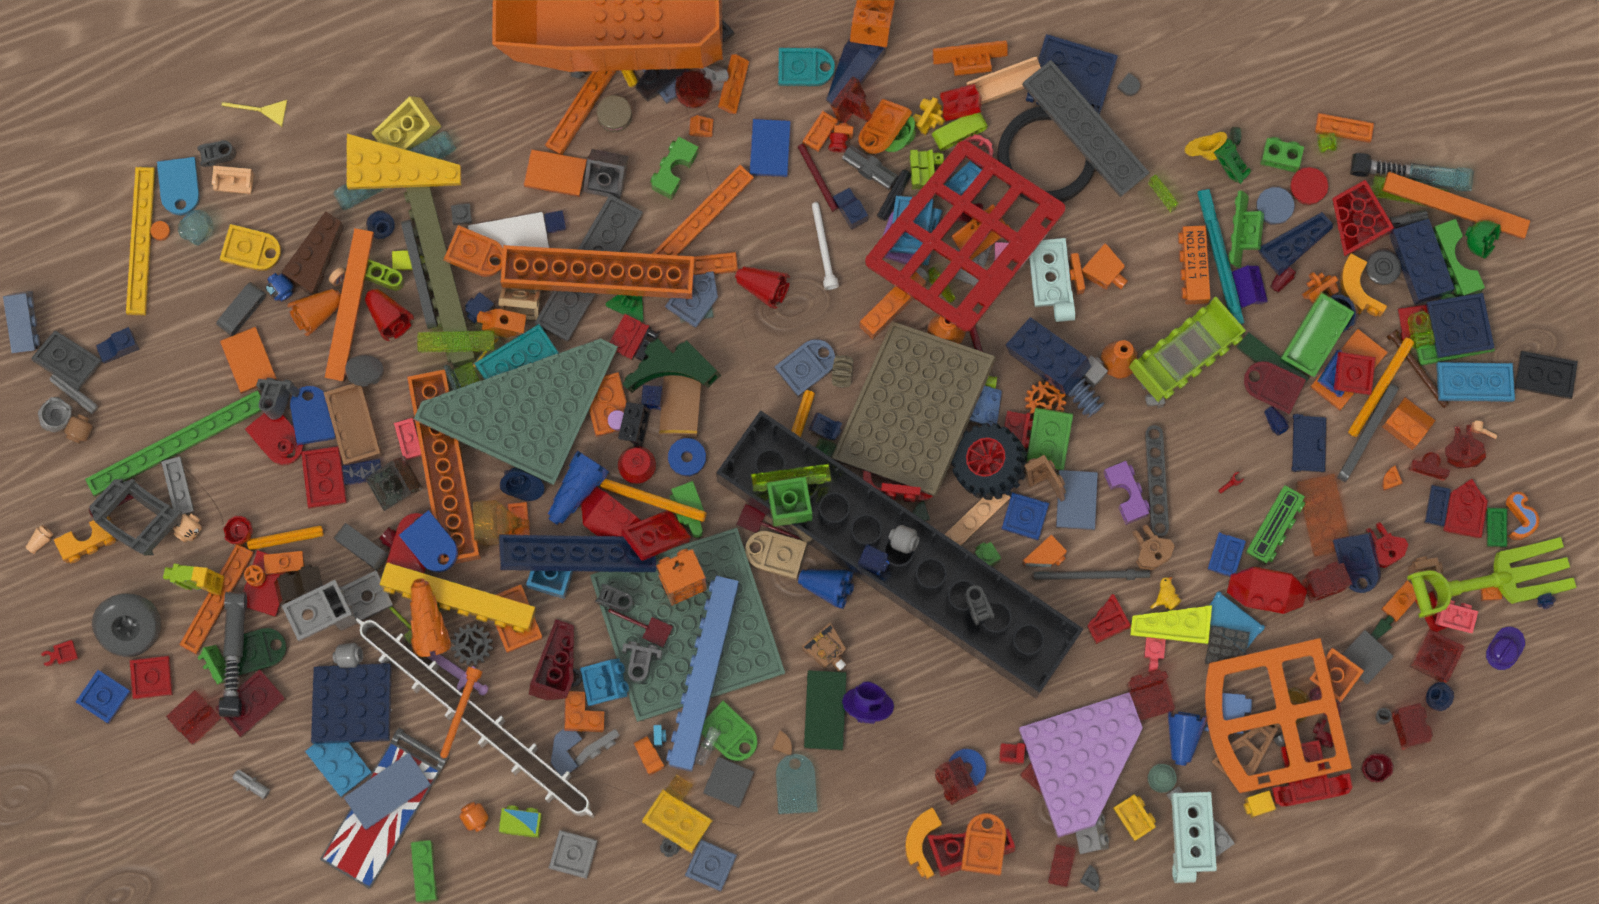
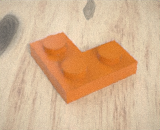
M569 691L567 698H565L564 731L603 732L604 711H585V692Z

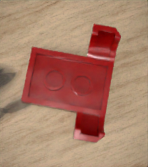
M864 471L863 480L893 500L924 502L934 497L920 492L921 487L882 483L881 488L873 484L871 472Z
M1319 740L1301 743L1305 762L1310 763L1323 760ZM1281 747L1280 751L1284 768L1290 766L1287 748ZM1324 763L1317 764L1318 771L1326 769ZM1350 773L1328 778L1327 774L1289 782L1288 786L1274 787L1272 791L1275 803L1281 807L1346 795L1349 794L1353 787Z

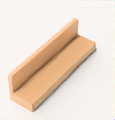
M1036 56L974 79L966 84L967 86L976 85L981 95L982 105L1024 89L1022 83L1041 67Z

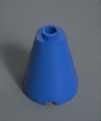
M1168 711L1171 759L1175 760V764L1186 766L1187 762L1192 761L1207 721L1206 716L1200 719L1198 714L1178 712V714L1173 715V711Z

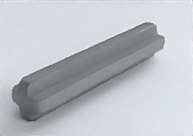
M52 374L50 381L91 414L97 410V404L82 392Z

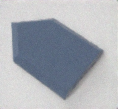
M714 272L694 275L692 299L671 298L665 307L696 328L718 298Z

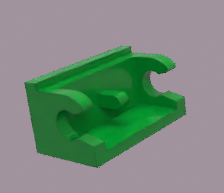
M1227 139L1213 153L1229 179L1241 184L1251 173V169L1247 168V165L1236 151L1237 146L1232 144L1233 142L1230 139Z

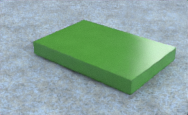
M1035 407L1026 462L1045 455L1047 460L1053 462L1057 470H1064L1073 413Z

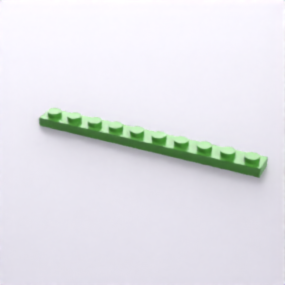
M257 390L86 478L85 480L93 496L100 495L114 479L127 481L160 464L161 461L168 460L261 412L262 410L259 408L260 393Z

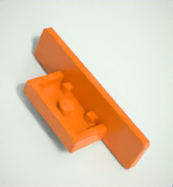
M1005 40L933 49V64L952 63L955 76L992 72L990 58L1007 56L1008 44Z

